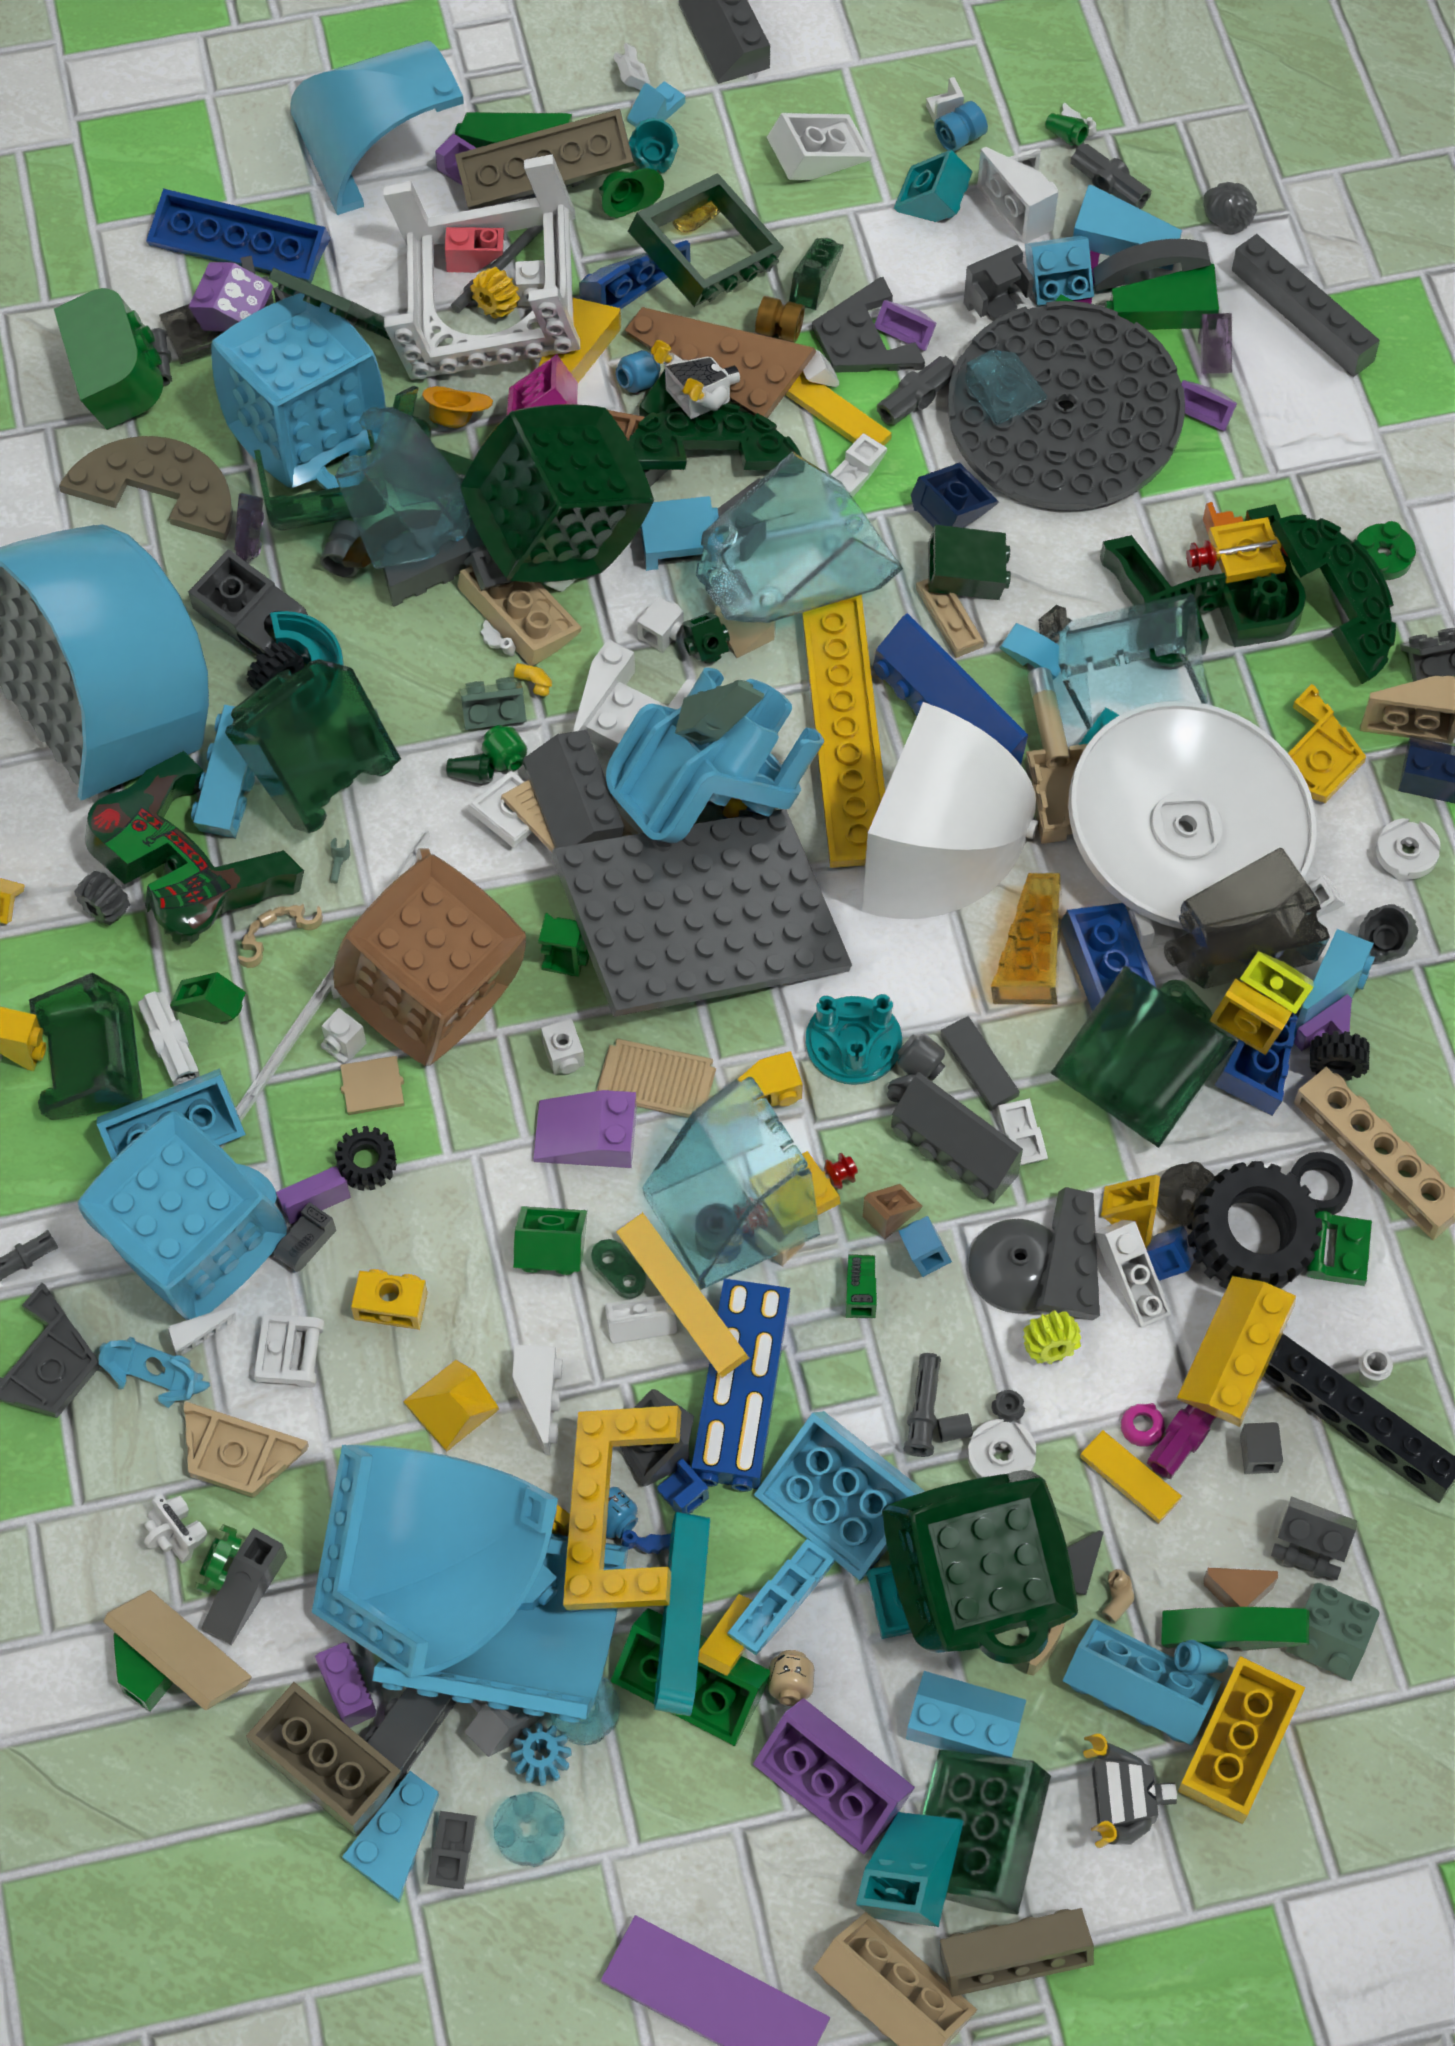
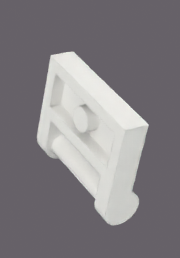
M263 1314L254 1373L255 1381L296 1384L306 1388L315 1387L317 1375L314 1373L319 1334L323 1333L324 1321L315 1317ZM305 1331L306 1336L301 1370H291L296 1332Z

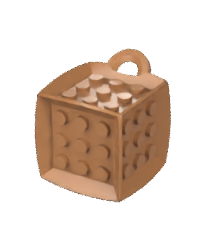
M418 848L415 864L380 894L343 938L334 960V988L377 1032L424 1066H430L467 1035L508 988L524 958L526 933L497 902L473 881L439 857L431 854L429 848Z

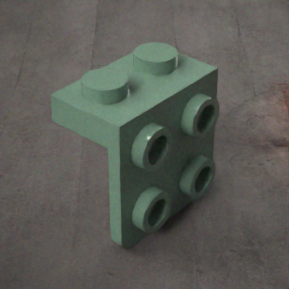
M1315 1583L1304 1608L1309 1610V1645L1287 1647L1286 1652L1352 1681L1366 1651L1380 1612L1368 1603L1348 1596L1334 1587Z

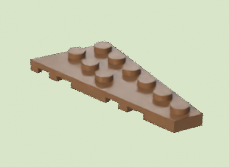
M641 307L625 329L627 335L649 349L653 347L656 340L664 341L671 347L669 353L675 354L682 360L712 357L722 369L735 365L740 374V382L730 385V400L755 416L759 413L766 418L771 415L816 353L814 347Z

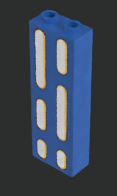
M725 1278L723 1280L718 1316L746 1352L749 1359L723 1378H721L709 1362L692 1462L693 1471L707 1486H717L718 1483L732 1485L733 1489L744 1492L760 1487L790 1303V1288Z

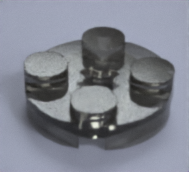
M1194 1161L1188 1164H1178L1166 1170L1162 1174L1159 1184L1157 1210L1160 1215L1170 1224L1187 1226L1188 1217L1193 1213L1190 1209L1193 1202L1189 1199H1181L1183 1190L1193 1191L1195 1193L1194 1199H1196L1207 1184L1214 1179L1215 1175L1208 1169H1205L1201 1163Z

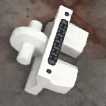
M160 1495L152 1500L154 1507L148 1514L150 1521L145 1524L150 1533L146 1536L144 1543L149 1549L160 1546L165 1553L172 1549L183 1564L192 1558L194 1549L205 1541L207 1530L198 1521L186 1527L184 1526L181 1519L187 1517L189 1509L181 1496L165 1500Z

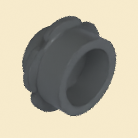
M1013 1390L999 1392L991 1406L992 1412L998 1415L999 1419H1004L1003 1422L1011 1423L1014 1419L1018 1420L1025 1412V1407L1023 1406L1024 1399ZM1010 1404L1012 1408L1006 1409L1005 1406Z

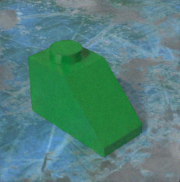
M215 972L181 980L170 1007L172 1010L213 1023L234 1020L239 1015L246 992L220 973Z

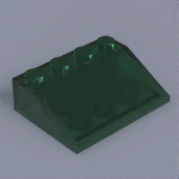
M939 1749L922 1815L961 1819L964 1821L945 1900L987 1911L1019 1914L1051 1775L1035 1761Z

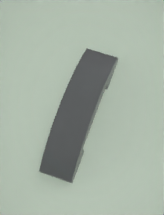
M1163 239L1126 248L1108 257L1093 268L1096 291L1125 285L1124 275L1171 264L1181 263L1182 272L1209 266L1211 262L1207 243L1191 239Z

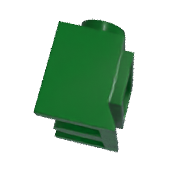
M545 913L538 943L542 944L541 954H545L541 967L542 970L579 977L582 966L588 965L590 955L576 920L561 917L554 919L548 913Z

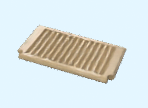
M616 1039V1046L609 1045L597 1091L636 1092L637 1107L703 1121L716 1068L711 1066L713 1059L622 1039Z

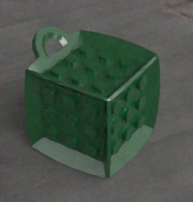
M554 404L511 411L485 440L472 461L461 485L470 516L488 552L507 580L521 582H558L602 573L632 541L654 502L644 470L620 426L605 407L591 405Z
M1020 1470L1007 1474L982 1477L938 1487L884 1506L882 1510L883 1523L895 1584L913 1638L924 1649L930 1652L943 1653L980 1648L986 1656L997 1662L1005 1664L1025 1663L1036 1658L1045 1649L1048 1642V1629L1063 1624L1077 1615V1597L1067 1544L1045 1479L1032 1471ZM1028 1627L1029 1629L1028 1638L1019 1645H1005L995 1636L1017 1628Z

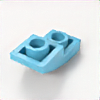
M1018 623L1012 627L999 647L1023 666L1029 663L1034 668L1044 667L1049 669L1053 680L1058 676L1071 656L1070 652L1054 641Z

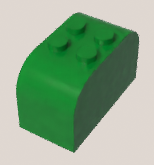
M107 288L95 289L54 308L80 401L106 430L144 413L158 401L163 390V378L159 368L162 360L152 345L155 342V337L149 326H145L141 322L138 313L135 310L132 311L117 292Z

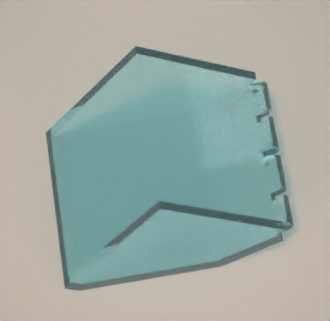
M1193 593L1073 619L1059 633V667L1062 681L1087 729H1090L1093 725L1087 675L1088 662L1093 663L1094 670L1120 666V655H1123L1125 664H1129L1130 662L1150 658L1149 649L1154 648L1156 657L1170 653H1179L1201 703H1208L1196 603Z
M747 1077L742 1082L736 1078L693 1111L642 1187L647 1202L700 1290L770 1259L788 1248L796 1247L820 1235L812 1173L809 1168L805 1169L808 1163L796 1145H791L783 1150L787 1145L794 1143L782 1122L779 1121L766 1098L757 1100V1098L764 1094L753 1077Z

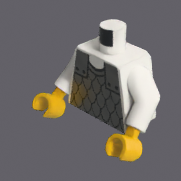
M661 340L655 341L650 352L654 355L657 363H664L666 390L691 419L711 410L716 411L722 405L728 403L730 400V385L740 382V374L735 365L722 369L712 357L682 360L675 354L669 353L671 347Z

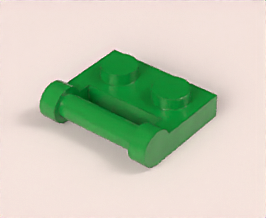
M1319 1211L1315 1216L1322 1219V1230L1317 1234L1321 1237L1319 1249L1314 1252V1259L1306 1268V1275L1318 1280L1365 1286L1367 1282L1372 1220L1332 1215L1327 1211ZM1327 1229L1336 1230L1333 1267L1324 1264Z

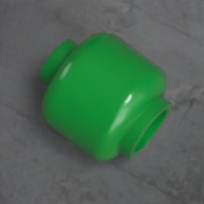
M497 725L486 732L481 749L487 757H491L490 763L493 768L500 772H513L523 765V758L526 757L528 748L517 731L510 726Z

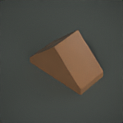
M901 1184L867 1193L864 1197L863 1218L886 1239L919 1212L923 1206Z
M1208 1567L1204 1576V1586L1225 1607H1254L1274 1588L1278 1579V1571Z

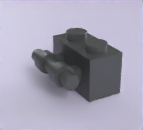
M1291 1496L1278 1534L1279 1539L1290 1542L1287 1548L1275 1543L1271 1556L1283 1560V1565L1292 1568L1296 1565L1313 1572V1576L1321 1579L1326 1576L1338 1580L1341 1567L1330 1564L1329 1560L1331 1557L1345 1562L1356 1532L1357 1520ZM1300 1546L1320 1553L1318 1559L1299 1552Z

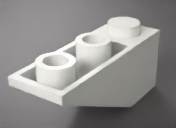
M1121 1220L1094 1232L1104 1261L1139 1326L1144 1327L1171 1315L1136 1222Z
M515 1345L512 1374L514 1390L544 1454L550 1455L551 1443H557L558 1423H552L553 1411H559L560 1391L555 1390V1379H562L563 1360L557 1359L556 1347Z

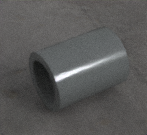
M968 1413L937 1419L938 1431L942 1442L972 1437L973 1435Z

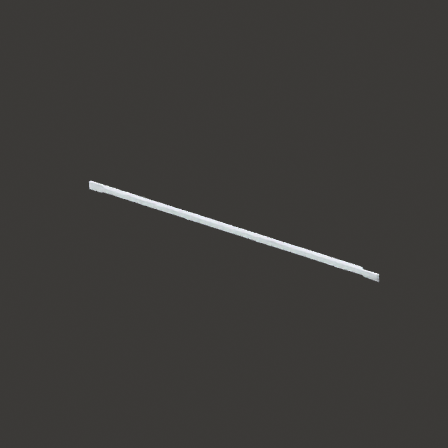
M429 830L427 833L426 831L423 833L386 888L415 864L417 849L423 848L429 839ZM334 965L237 1105L236 1110L241 1122L331 991L330 980H333ZM224 1143L219 1146L223 1149L227 1143Z

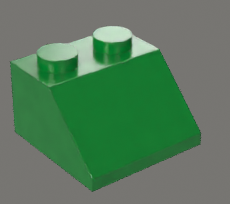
M521 1206L514 1233L513 1268H522L523 1271L530 1273L541 1270H555L556 1273L562 1275L580 1272L584 1255L587 1210Z

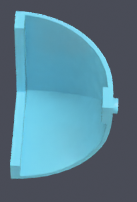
M427 40L314 75L304 80L292 94L290 108L291 115L336 214L340 215L364 207L363 198L351 173L364 154L378 140L415 116L433 109L439 112L464 104V99L443 55L431 41Z
M342 1445L312 1613L410 1678L429 1675L451 1667L487 1644L507 1624L525 1600L538 1576L547 1553L556 1516L558 1498L516 1476L456 1457L397 1447Z

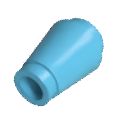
M1188 1640L1177 1646L1174 1662L1176 1667L1186 1675L1223 1673L1228 1667V1656L1225 1652H1220L1195 1640Z

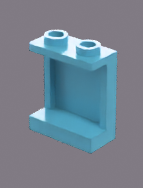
M710 496L653 502L649 513L640 527L646 571L658 570V559L710 553L712 562H718V551L723 550V540L721 532L716 533L715 526L719 525V515L717 507L712 508Z

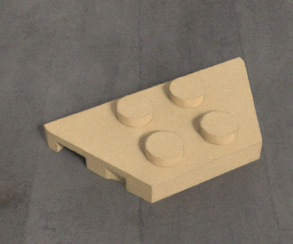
M185 1401L188 1473L192 1478L254 1498L304 1454L309 1447L306 1440Z

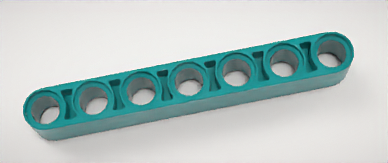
M675 1512L668 1557V1567L671 1571L670 1605L663 1608L654 1710L686 1716H691L696 1691L710 1517Z

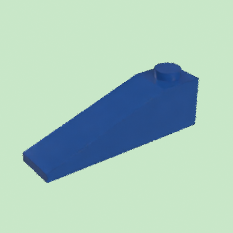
M687 240L675 243L676 248L691 262L690 243ZM645 253L601 267L593 274L586 275L579 282L580 299L622 309L668 277L651 257Z

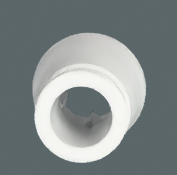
M1369 1349L1360 1356L1359 1380L1364 1387L1374 1388L1391 1374L1393 1362L1390 1356L1381 1349Z

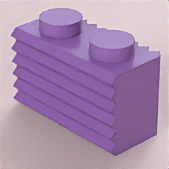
M343 1642L316 1654L315 1658L341 1721L350 1728L375 1717L376 1709L349 1644Z

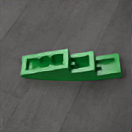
M1213 1607L1162 1611L1161 1645L1167 1649L1177 1648L1182 1642L1195 1640L1214 1649L1239 1647L1243 1651L1309 1645V1610L1281 1607Z

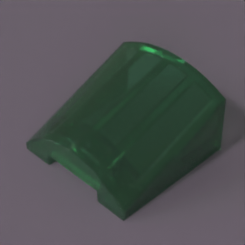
M1125 965L1057 1062L1051 1074L1160 1148L1237 1042Z

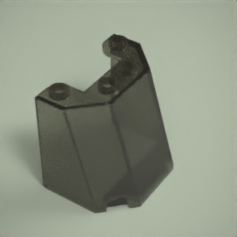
M1278 848L1183 901L1180 908L1179 921L1188 933L1176 940L1170 939L1164 946V955L1169 964L1173 967L1176 966L1183 976L1205 989L1234 982L1235 978L1240 981L1241 975L1257 951L1285 962L1293 968L1313 964L1318 961L1330 936L1328 929L1318 921L1316 915L1317 911L1321 909L1318 898L1284 849Z

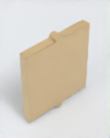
M397 1056L340 1065L343 1079L341 1093L345 1094L348 1115L404 1106L401 1087L404 1084V1079L399 1074Z

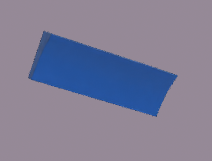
M163 188L146 241L150 246L216 262L236 263L241 267L240 258L252 256L255 271L271 274L272 269L276 268L308 283H312L319 261L331 237L324 226Z

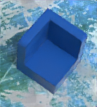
M1184 1225L1155 1235L1146 1249L1159 1281L1189 1271L1195 1260L1193 1254L1196 1252V1249L1189 1246L1188 1233Z
M681 1458L676 1462L677 1471L657 1487V1491L675 1512L690 1514L709 1499L708 1486Z

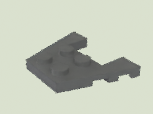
M884 277L876 279L812 321L813 332L835 373L870 372L871 368H887L888 371H899V367H914V370L925 368V360L916 342L886 350L868 310L882 307L884 300L893 302V295Z
M41 1283L22 1306L26 1312L47 1327L4 1378L0 1377V1401L58 1418L101 1366L47 1286Z

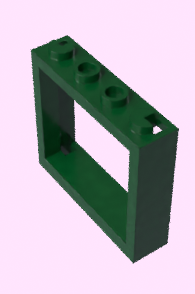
M719 173L637 212L628 229L629 234L694 307L707 300L709 302L713 301L724 291L727 293L731 292L738 284L744 281H752L763 271L770 272L771 268L779 263L778 258L784 249L781 243ZM712 202L756 253L704 279L659 227Z

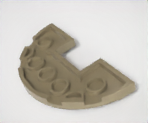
M138 436L108 443L80 459L67 472L59 484L62 493L113 508L117 507L127 485L177 499L169 516L171 525L225 541L230 532L233 509L229 487L224 475L206 454L187 443L175 439L158 436Z

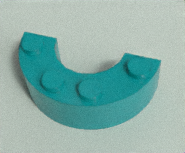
M271 612L276 643L285 642L311 668L304 680L298 685L286 689L295 732L299 734L325 722L340 705L346 689V672L342 650L333 632L319 620L297 612Z

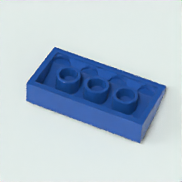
M1116 903L1067 910L1059 924L1099 1031L1116 1030L1164 1015L1166 1012L1125 904Z

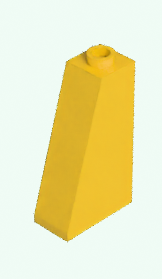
M573 298V321L580 338L581 350L570 351L564 354L559 353L557 355L578 383L621 329V308ZM556 354L542 356L539 366H541L543 363L551 359Z

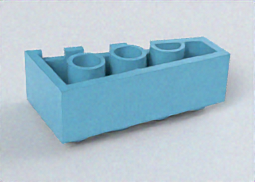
M224 704L222 714H218L216 717L215 732L217 734L215 742L210 743L208 747L207 761H209L207 772H203L200 777L199 790L201 795L199 802H195L193 805L191 819L194 820L193 823L201 832L236 839L247 806V798L244 797L245 791L250 792L255 782V769L253 766L254 763L262 762L264 756L262 740H269L272 730L260 711Z

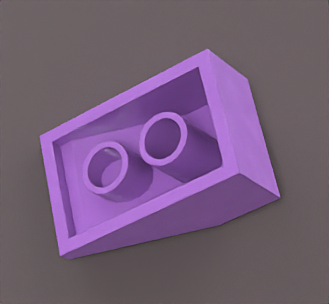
M601 1090L539 1100L533 1161L540 1163L632 1168L637 1114L636 1092Z

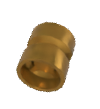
M764 296L758 309L755 332L770 337L776 333L779 339L795 343L798 340L803 325L805 306L793 302H787L783 305L781 299Z

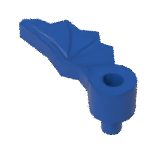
M626 1530L623 1532L620 1542L621 1546L629 1547V1549L636 1546L647 1554L652 1552L659 1554L662 1550H669L671 1533L664 1535L650 1534L645 1538L638 1537L632 1530Z

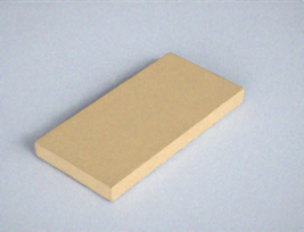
M151 1590L108 1612L103 1621L204 1710H208L243 1689L252 1678L251 1675Z

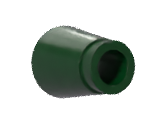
M485 753L449 758L446 765L447 776L484 784L486 781L491 782L494 776V768L490 763L491 757H487Z

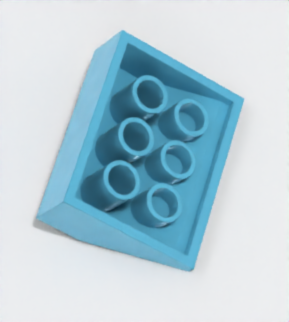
M825 1411L813 1412L757 1489L754 1496L811 1542L833 1556L838 1564L861 1581L866 1576L868 1569H872L888 1550L882 1515L884 1506L925 1491Z

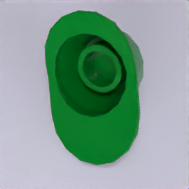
M650 168L638 169L632 172L624 170L612 172L606 177L602 186L599 187L604 213L613 218H620L653 205L663 193L664 180L659 172Z

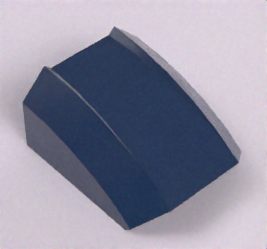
M960 462L918 477L911 493L914 511H918L933 528L935 524L963 528L999 503Z

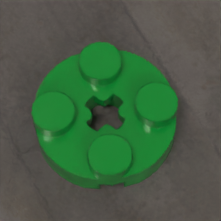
M1388 521L1385 524H1374L1365 528L1357 536V540L1368 551L1380 568L1385 580L1402 577L1410 569L1416 555V547L1412 537L1401 528L1399 523ZM1380 548H1387L1390 550V555L1387 556L1385 553H1379L1378 551Z
M225 1524L219 1529L225 1532L223 1538H214L199 1572L200 1575L205 1576L203 1584L196 1582L195 1585L196 1590L209 1594L212 1589L220 1591L228 1573L223 1570L227 1558L235 1557L242 1541L241 1538L236 1537L237 1529Z

